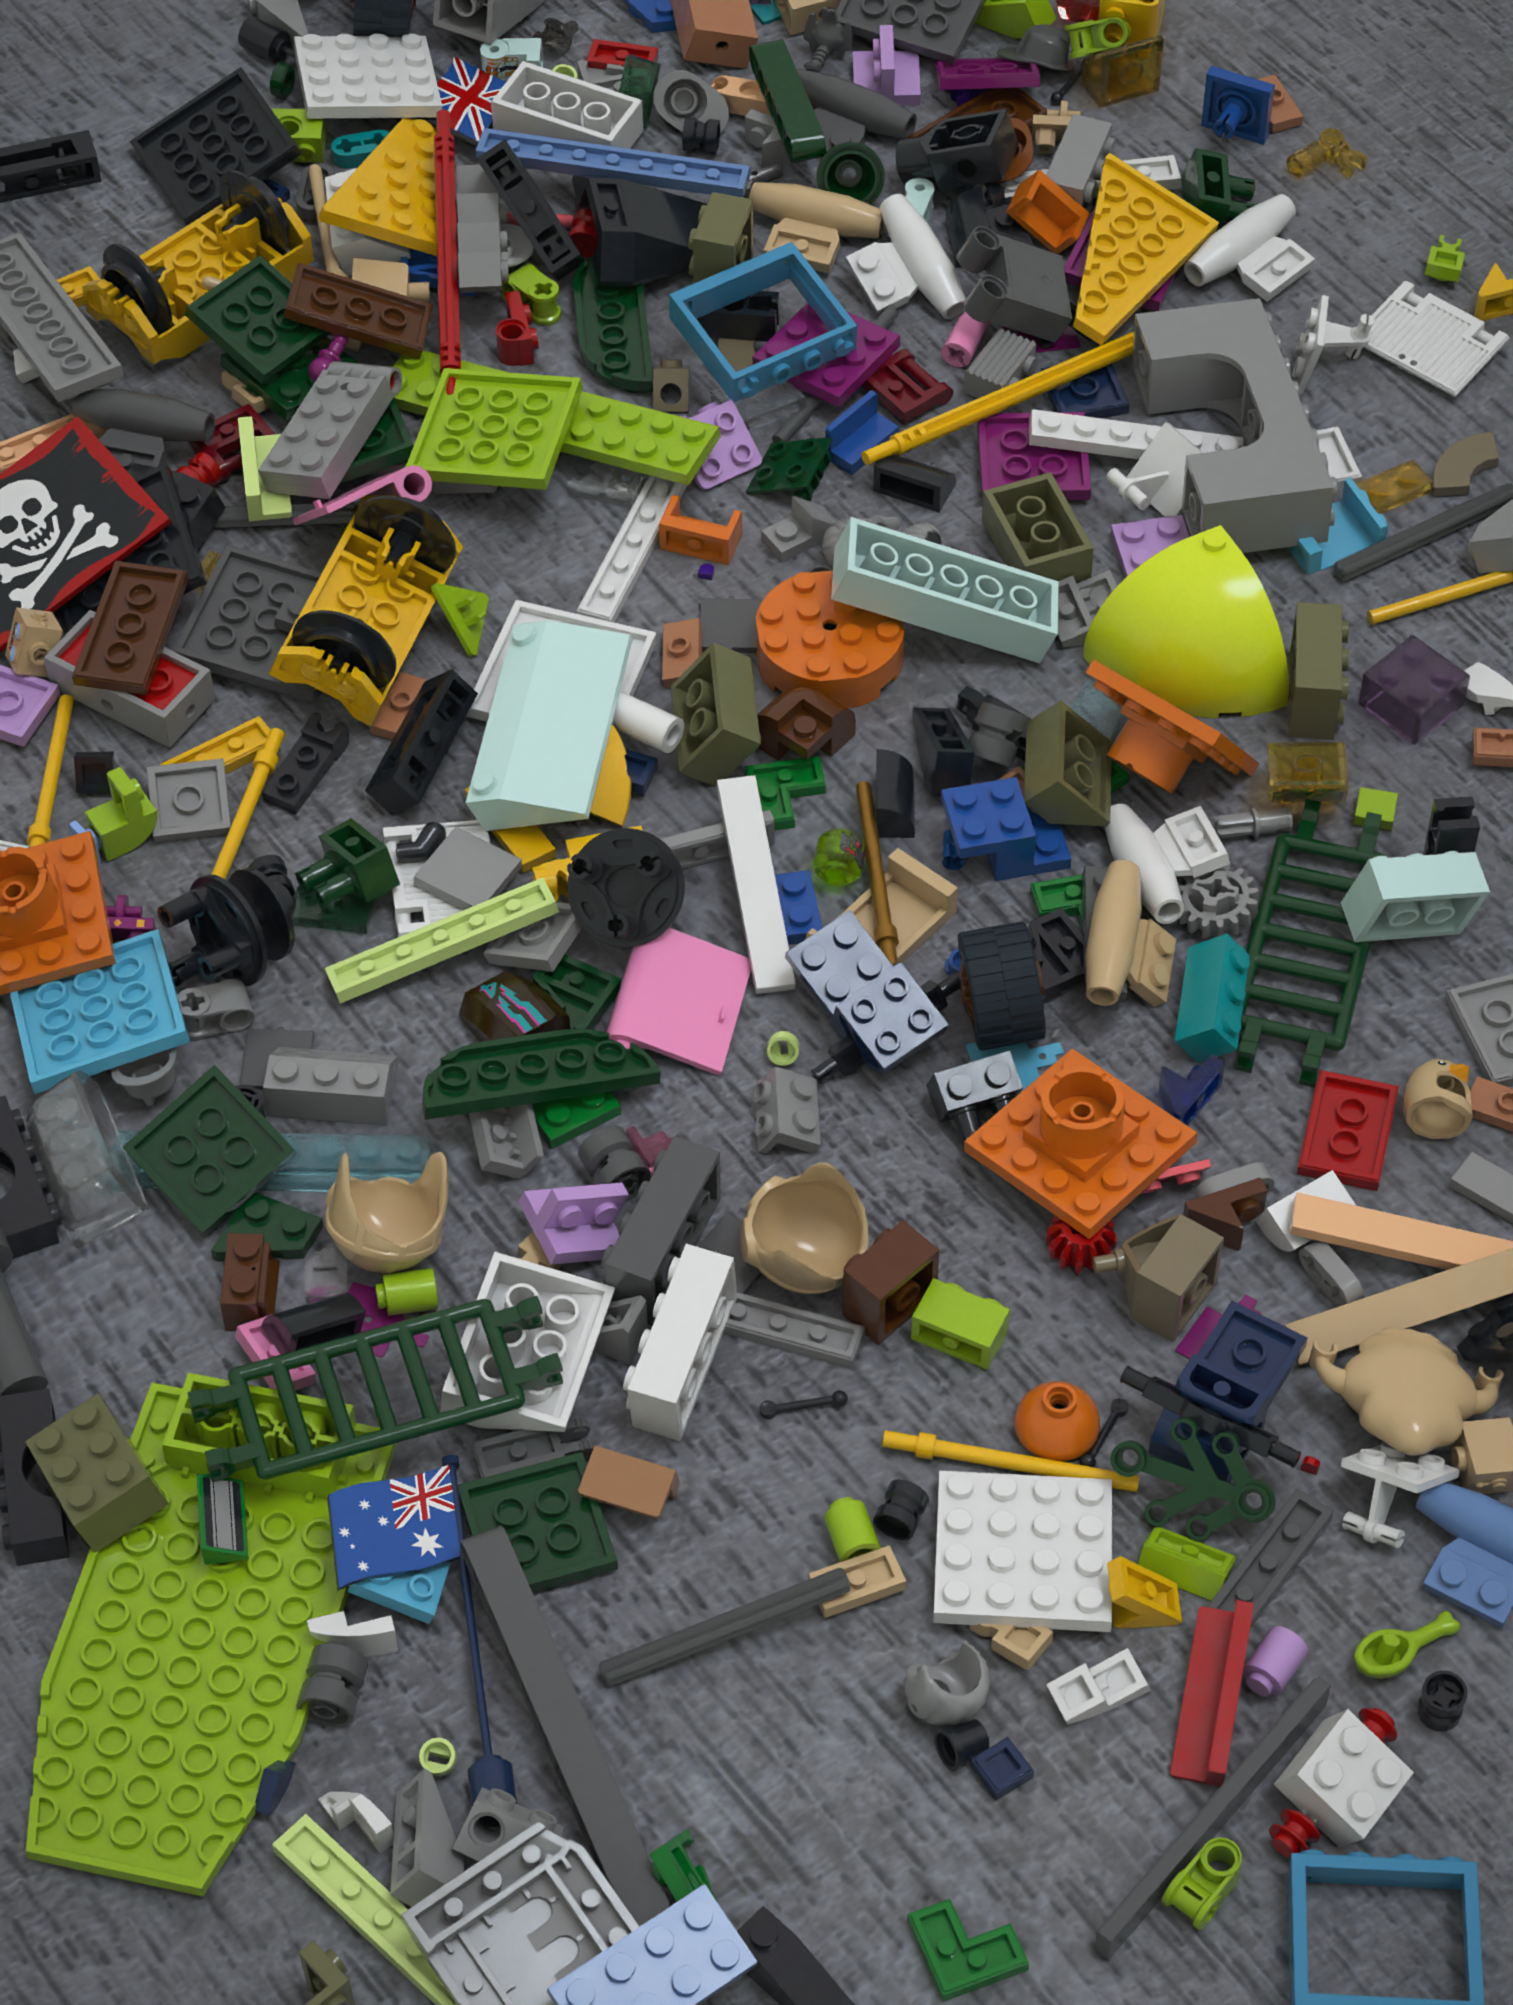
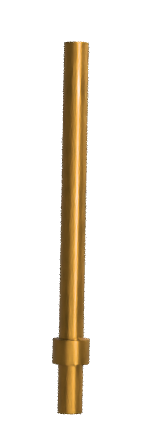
M862 781L856 785V793L877 926L874 929V939L890 963L895 966L898 964L896 947L899 944L898 933L891 920L871 784Z

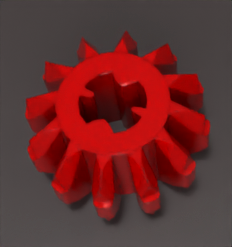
M1054 1215L1051 1219V1226L1046 1231V1242L1049 1245L1048 1253L1050 1259H1059L1061 1270L1073 1266L1077 1275L1080 1274L1084 1267L1095 1273L1092 1257L1112 1254L1113 1249L1116 1248L1117 1236H1115L1113 1220L1111 1219L1088 1239Z

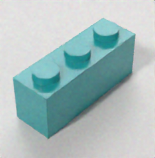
M1227 933L1188 947L1174 1042L1197 1063L1236 1051L1238 1047L1250 955Z

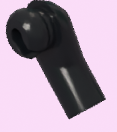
M429 822L423 827L415 842L396 843L397 862L428 860L446 838V830L443 825L437 822Z

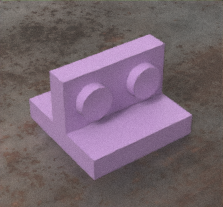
M880 25L879 39H873V51H852L853 83L879 92L900 105H920L919 54L910 51H894L893 25Z
M621 1182L524 1191L518 1203L550 1264L554 1265L602 1260L607 1247L610 1244L615 1246L619 1238V1231L614 1221L629 1194Z

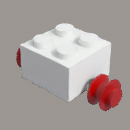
M1362 1708L1358 1713V1719L1349 1709H1346L1324 1719L1277 1779L1274 1786L1301 1810H1283L1280 1816L1284 1825L1273 1824L1269 1828L1272 1845L1281 1855L1290 1858L1291 1853H1300L1308 1850L1306 1842L1317 1843L1320 1840L1317 1827L1339 1848L1364 1839L1414 1772L1383 1742H1393L1398 1736L1394 1727L1395 1722L1388 1713L1379 1708Z

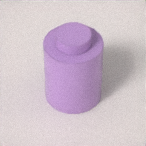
M1271 1627L1243 1668V1674L1247 1679V1686L1260 1696H1279L1309 1652L1303 1639L1285 1627Z

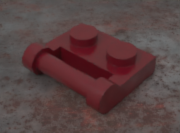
M902 349L891 355L861 385L868 392L872 390L877 393L878 401L903 423L910 421L937 404L939 406L947 404L954 393L953 389L945 382L939 383L917 364L915 356L907 349ZM904 372H907L913 379H915V380H916L920 385H922L927 391H924L919 385H917L912 379H910Z
M249 403L215 419V430L210 441H189V444L197 453L204 452L216 461L222 471V481L230 478L232 472L243 468L241 452L226 460L222 458L241 448L238 426L239 417L252 416L254 436L276 435Z

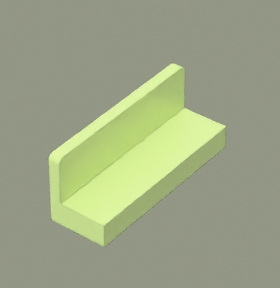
M252 416L239 417L238 426L249 522L292 517L290 495L267 492L258 472L281 434L254 436Z

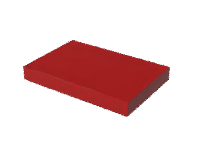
M1319 1070L1297 1175L1318 1179L1333 1170L1342 1184L1378 1191L1399 1086Z

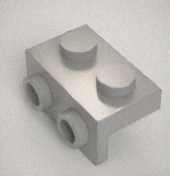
M775 1066L763 1079L756 1083L752 1095L756 1107L754 1132L757 1136L758 1152L767 1154L779 1143L813 1154L821 1146L817 1079Z
M532 1104L469 1113L481 1170L522 1179L543 1158V1147Z

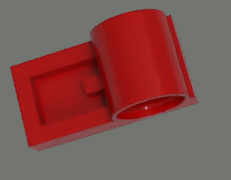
M519 290L506 292L507 319L502 320L496 326L498 359L503 364L509 366L534 364L533 349H538L539 344L536 329L529 328V325H532L529 304H522Z

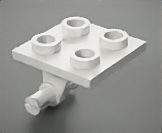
M1322 295L1317 307L1310 308L1305 328H1307L1306 333L1300 332L1296 341L1295 352L1300 353V356L1297 357L1292 372V377L1297 378L1301 395H1303L1323 347L1348 346L1345 351L1346 356L1351 358L1353 354V359L1359 358L1362 348L1368 345L1371 339L1370 330L1375 323V319L1371 315H1369L1368 319L1367 314L1361 315L1357 327L1351 328L1326 321L1329 296Z
M1165 422L1127 477L1118 469L1113 468L1106 475V480L1118 489L1119 496L1124 500L1129 499L1138 509L1144 510L1151 504L1164 517L1181 515L1183 513L1182 499L1186 455L1203 452L1170 423Z
M1384 1441L1381 1445L1370 1449H1361L1359 1453L1342 1458L1341 1467L1376 1479L1369 1518L1349 1511L1343 1518V1521L1346 1522L1342 1523V1527L1345 1530L1363 1535V1539L1367 1542L1376 1543L1380 1541L1399 1548L1403 1544L1404 1539L1402 1537L1405 1536V1532L1384 1524L1397 1487L1419 1493L1458 1478L1460 1469L1446 1465L1445 1460L1436 1455H1407L1394 1449Z

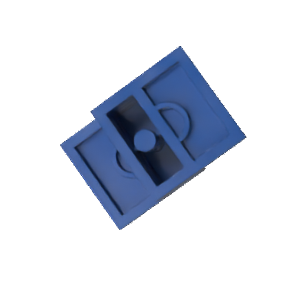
M1017 777L941 790V802L959 859L987 854L995 881L1071 868V856L1060 824H1049L1037 813L1035 814L1027 808Z

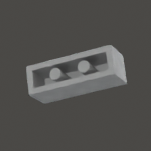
M1073 114L1046 175L1084 208L1086 203H1092L1096 192L1095 182L1101 179L1105 157L1109 153L1113 155L1116 138L1111 137V122Z

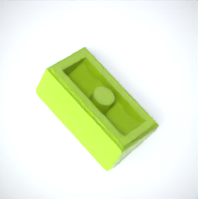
M1155 1526L1143 1545L1138 1565L1177 1583L1179 1589L1212 1601L1228 1580L1237 1557L1162 1527Z

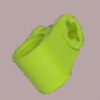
M1111 17L1097 21L1089 20L1064 26L1065 31L1069 32L1072 53L1069 54L1070 59L1098 54L1099 51L1121 47L1129 41L1131 36L1129 23L1120 17ZM1111 23H1117L1122 27L1123 35L1118 42H1112L1107 38L1106 30Z
M526 264L509 275V281L502 282L503 291H500L504 300L506 301V292L519 290L522 304H529L534 323L547 326L560 320L561 308L557 304L556 299L559 295V286L554 280L541 273L534 265Z
M1217 1837L1209 1840L1188 1866L1180 1871L1172 1880L1163 1894L1161 1902L1167 1907L1171 1905L1176 1907L1193 1920V1927L1197 1930H1202L1210 1922L1221 1903L1239 1881L1242 1863L1240 1848L1234 1841L1227 1838ZM1220 1860L1228 1863L1231 1868L1227 1871H1217L1209 1864Z

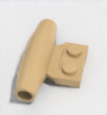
M754 182L749 195V199H753V211L779 221L772 228L764 247V253L793 242L811 267L819 272L830 274L840 249L839 237L880 239L886 227L879 208L848 195L799 184Z
M1116 860L1109 865L1094 902L1085 953L1086 995L1094 1004L1101 1006L1113 1005L1118 1001L1127 979L1129 981L1128 987L1153 1007H1157L1167 1002L1177 939L1152 919H1140L1142 911L1140 868L1128 860Z

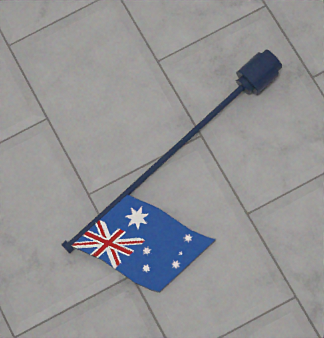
M457 1455L444 1456L442 1458V1467L412 1477L359 1483L330 1494L327 1501L337 1591L367 1579L418 1573L459 1559L484 1755L479 1757L467 1770L471 1805L473 1806L482 1787L489 1791L493 1788L503 1790L512 1795L517 1804L512 1763L502 1759L499 1755L492 1754L470 1575L460 1548V1540L465 1539L456 1475V1469L460 1467L459 1457ZM482 1816L479 1818V1822L483 1826H500L494 1817Z

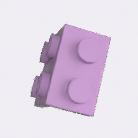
M732 399L720 405L717 402L710 403L699 409L698 415L689 418L719 426L721 438L694 477L701 490L711 489L757 468L762 463V457Z

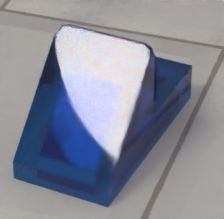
M1211 1054L1202 1066L1196 1065L1193 1067L1187 1079L1162 1066L1159 1093L1164 1110L1188 1126L1222 1086L1225 1062Z

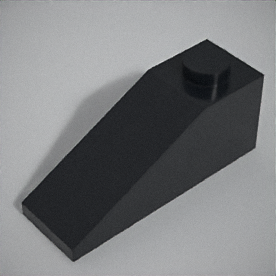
M913 707L912 716L923 777L931 793L941 797L942 789L971 785L975 752L950 708Z
M764 1906L737 1930L758 1962L756 1967L746 1974L780 2005H855L802 1941Z

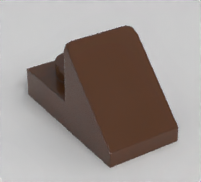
M1261 1178L1247 1181L1185 1202L1183 1215L1224 1237L1223 1246L1240 1250L1244 1231L1241 1222L1251 1221L1264 1212L1267 1188Z

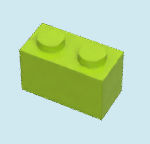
M933 1278L912 1316L911 1339L988 1370L1008 1333L1010 1309L994 1299L982 1298L969 1293L957 1284L944 1283Z

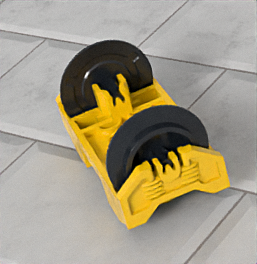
M236 170L227 171L221 176L219 182L221 205L140 256L121 244H111L108 246L103 254L104 267L101 271L102 279L90 281L82 286L87 313L97 321L109 320L128 335L141 355L154 365L163 359L182 358L209 341V336L185 316L187 306L209 291L202 286V279L205 276H212L224 281L261 255L292 283L297 264L309 265L314 261L311 234L292 206L286 202L282 203V200L277 198L272 190L258 178L247 176Z
M390 495L363 496L294 626L278 652L269 675L285 683L308 684L341 701L353 718L371 726L437 600L431 590V586L435 583L445 584L462 551V544L445 521L441 520L426 505L410 498Z

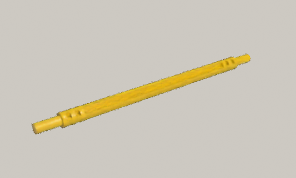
M1130 332L1069 360L890 436L889 441L861 453L862 460L866 465H870L893 454L900 456L933 440L1133 354L1134 332Z

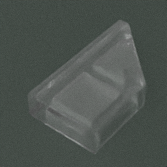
M334 1241L320 1253L315 1252L304 1262L306 1304L339 1293H348L347 1259L339 1251Z

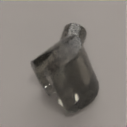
M555 18L544 20L546 25L544 31H537L532 38H542V47L559 56L565 55L572 44L571 35L579 30L577 22L571 20L562 23Z

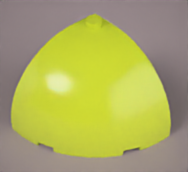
M1221 525L1181 540L1163 549L1137 567L1107 597L1087 632L1082 657L1089 665L1094 659L1193 717L1219 718V713L1241 712V717L1271 712L1288 705L1289 675L1287 658L1273 608L1251 564Z

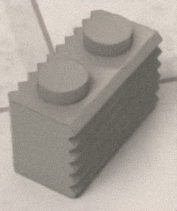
M1003 328L998 329L965 371L964 393L980 398L1033 375L1038 365V358L1035 357L1036 343L1033 340L1029 341L1027 338L1023 339L1021 335L1011 334L1008 330L1004 331Z

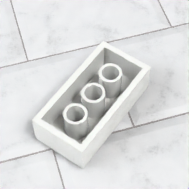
M522 61L491 101L493 129L628 149L633 146L643 132L642 100Z
M689 1244L685 1245L681 1257H674L671 1262L667 1278L670 1282L666 1294L660 1293L656 1299L653 1309V1317L656 1319L651 1330H644L638 1347V1353L641 1356L636 1367L632 1365L629 1367L623 1384V1390L628 1392L626 1409L630 1410L632 1427L677 1441L682 1439L725 1330L726 1323L737 1300L734 1258Z

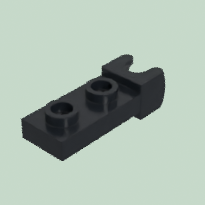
M313 713L301 729L302 736H300L263 789V800L297 814L334 760L338 761L347 748L349 732L346 725L340 722L332 730L324 732V728L320 724V713Z

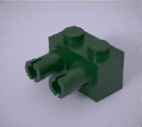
M1195 148L1181 175L1182 199L1218 221L1219 224L1216 232L1221 223L1233 220L1246 209L1256 205L1231 200V197L1251 201L1255 193L1254 179L1229 175L1228 155Z
M352 818L319 835L318 837L324 850V858L295 873L301 889L306 894L313 891L316 900L324 909L351 894L360 896L368 903L371 900L385 896L389 890L400 885L387 846Z

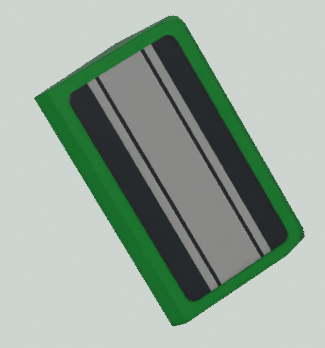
M197 1474L200 1541L205 1565L249 1560L244 1481L227 1477L212 1482L210 1474Z

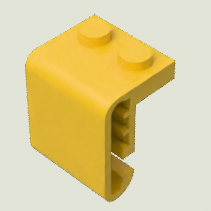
M1100 0L1099 20L1120 17L1125 19L1131 28V36L1125 44L1126 46L1123 45V47L1104 51L1142 58L1153 56L1164 17L1166 0ZM1111 23L1106 30L1107 38L1112 42H1118L1123 35L1122 27L1117 23Z

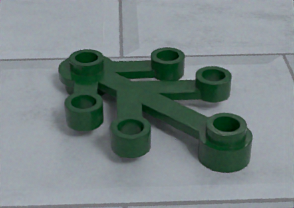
M1190 1417L1177 1419L1171 1426V1436L1177 1443L1181 1444L1193 1470L1148 1455L1145 1448L1139 1442L1133 1440L1121 1442L1111 1453V1465L1122 1476H1135L1141 1471L1188 1487V1489L1166 1500L1155 1499L1146 1506L1145 1518L1153 1526L1165 1525L1173 1515L1212 1496L1230 1502L1209 1515L1197 1513L1189 1518L1186 1523V1532L1191 1539L1196 1541L1207 1539L1213 1530L1238 1518L1249 1523L1262 1522L1273 1513L1276 1506V1496L1273 1489L1265 1481L1252 1478L1238 1451L1240 1448L1239 1438L1231 1431H1223L1216 1435L1212 1441V1449L1218 1457L1224 1458L1235 1484L1218 1479L1197 1437L1199 1432L1198 1425ZM1180 1423L1190 1425L1192 1428L1190 1438L1179 1436L1177 1427ZM1221 1437H1228L1233 1441L1234 1446L1231 1452L1226 1453L1219 1448L1218 1442ZM1125 1450L1136 1452L1138 1461L1135 1465H1129L1124 1461L1123 1454ZM1254 1492L1261 1496L1262 1505L1259 1508L1249 1506L1247 1503V1495ZM1154 1505H1160L1165 1509L1166 1517L1164 1520H1156L1152 1516L1151 1509ZM1200 1519L1207 1524L1206 1534L1199 1535L1194 1532L1192 1528L1194 1520Z

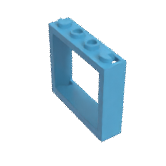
M793 242L669 294V318L734 403L746 397H753L762 390L776 384H782L796 375L808 370H814L821 364L837 357L846 356L851 351L856 350V323ZM790 279L829 329V332L736 372L697 321V318Z
M1314 1849L1304 1850L1300 1853H1291L1287 1870L1290 2005H1484L1477 1862L1464 1861L1462 1858L1454 1856L1442 1857L1438 1860L1418 1859L1410 1854H1399L1392 1858L1372 1857L1365 1852H1351L1346 1855H1325L1324 1852ZM1306 1882L1461 1890L1466 2001L1309 1993Z

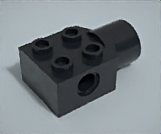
M1007 109L946 118L924 136L901 139L896 147L897 171L904 186L909 180L914 178L928 179L932 183H936L939 190L950 188L961 190L969 185L995 183L1003 180L1019 142Z

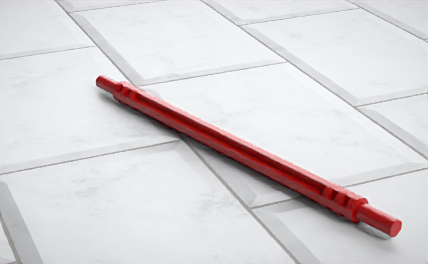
M445 109L439 110L436 113L437 134L434 136L440 374H442L444 368L461 369L454 136L450 130V112ZM449 376L446 387L447 395L454 394L456 379Z

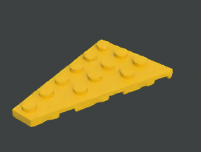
M402 118L324 204L318 216V221L437 256L434 136L436 135V128L422 119Z
M1109 153L1105 157L1073 328L1098 344L1103 345L1216 232L1219 222Z

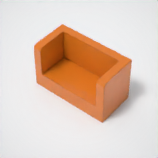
M1040 169L1018 185L1006 211L1007 214L1055 254L1061 253L1078 240L1090 214Z
M672 495L659 522L660 549L725 565L730 564L743 535L742 511L734 510L727 526L682 516L680 513V496Z

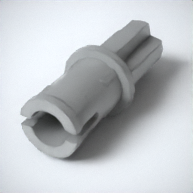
M1290 807L1262 811L1250 808L1249 812L1215 817L1214 829L1219 838L1252 835L1255 839L1259 837V834L1291 832L1293 829V817Z

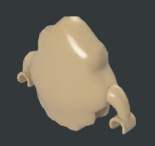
M1383 1328L1379 1333L1364 1339L1359 1345L1360 1354L1353 1357L1344 1369L1334 1365L1339 1349L1338 1345L1334 1343L1330 1352H1326L1318 1347V1341H1314L1308 1359L1309 1365L1316 1370L1321 1381L1329 1389L1339 1393L1359 1415L1360 1425L1368 1433L1384 1441L1394 1449L1410 1456L1424 1455L1437 1447L1451 1445L1456 1442L1462 1435L1463 1422L1472 1415L1482 1414L1494 1406L1498 1399L1499 1388L1504 1376L1503 1371L1498 1369L1495 1378L1488 1377L1484 1374L1483 1367H1479L1473 1382L1469 1374L1458 1364L1457 1354L1431 1334L1420 1333L1412 1329Z

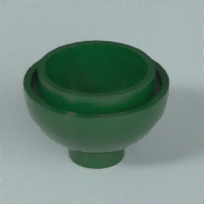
M845 142L832 147L824 154L817 168L816 181L818 189L848 195L871 205L879 197L883 189L885 173L880 158L871 148L857 142ZM846 168H853L856 174L853 179L846 180L843 178V171Z

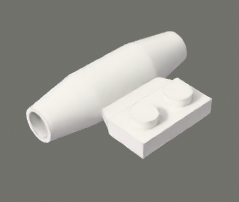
M894 194L881 203L879 209L891 242H874L846 256L848 267L875 313L879 317L888 306L896 309L908 303L919 289L944 319H953L961 315L965 311L964 302L966 297L955 267L930 225L903 194Z
M1278 194L1246 209L1211 235L1185 263L1184 273L1187 279L1195 286H1202L1237 269L1242 278V283L1266 302L1312 269L1315 261L1313 256L1291 239L1285 240L1277 237L1296 214L1295 205L1292 200L1284 194Z
M1115 804L1111 806L1110 823L1104 826L1111 854L1115 861L1128 860L1138 865L1140 868L1141 904L1159 923H1172L1178 920L1184 912V904L1176 876H1193V878H1196L1230 864L1228 853L1201 806L1165 819V823L1154 833L1128 805Z

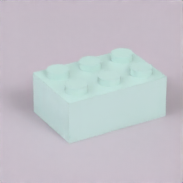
M1449 851L1438 855L1415 853L1407 857L1394 858L1377 856L1367 861L1341 901V905L1354 942L1458 935L1464 930L1490 893L1476 852L1459 853L1457 851Z

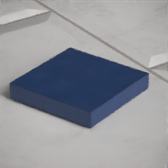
M1112 363L1047 391L1055 412H1085V416L1094 418H1106L1129 413L1130 404ZM1050 367L1041 368V371L1048 369Z

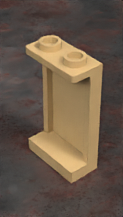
M897 848L888 856L885 881L892 925L897 928L899 944L896 947L898 963L900 961L903 963L957 912L958 887ZM870 887L841 915L851 910L875 942L874 929L877 926ZM812 928L806 934V939L816 933L817 930Z

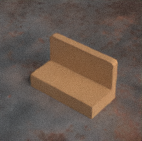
M594 1445L578 1492L582 1497L653 1519H659L667 1498L675 1499L680 1482L674 1469Z

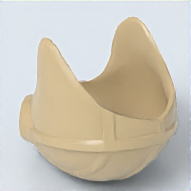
M346 1152L343 1153L340 1159L336 1182L329 1189L325 1199L327 1208L325 1226L335 1245L347 1260L367 1271L390 1274L407 1270L419 1264L438 1249L442 1239V1229L448 1202V1164L445 1155L442 1152L432 1154L421 1176L415 1182L409 1183L404 1179L395 1177H382L378 1180L370 1181L350 1177L349 1157Z
M826 1162L814 1164L802 1174L785 1179L775 1175L767 1180L748 1202L746 1216L741 1221L740 1249L743 1261L758 1268L773 1283L792 1292L820 1294L843 1285V1270L849 1259L855 1254L860 1253L862 1255L868 1250L869 1229L865 1208L851 1183L834 1166Z

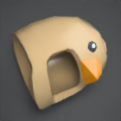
M1432 1059L1413 1070L1405 1087L1403 1112L1406 1123L1415 1134L1430 1139H1451L1461 1135L1469 1128L1473 1118L1471 1093L1467 1084L1469 1066L1466 1064H1455L1449 1060Z

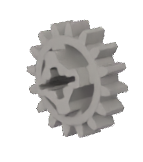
M1229 864L1222 867V869H1216L1196 878L1181 876L1182 885L1178 886L1184 904V912L1178 919L1180 925L1188 923L1189 933L1192 934L1201 929L1203 938L1207 939L1211 932H1216L1217 936L1224 935V931L1230 930L1231 933L1237 935L1239 934L1238 925L1241 924L1246 927L1251 925V916H1256L1258 913L1259 891L1258 888H1255L1253 877L1244 878V869L1239 868L1235 872H1231Z

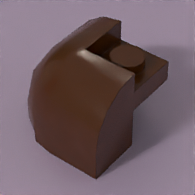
M809 687L791 688L775 697L757 713L759 733L761 735V744L758 748L776 760L782 758L790 749L807 760L819 749L832 757L856 733V719L853 711L820 690Z

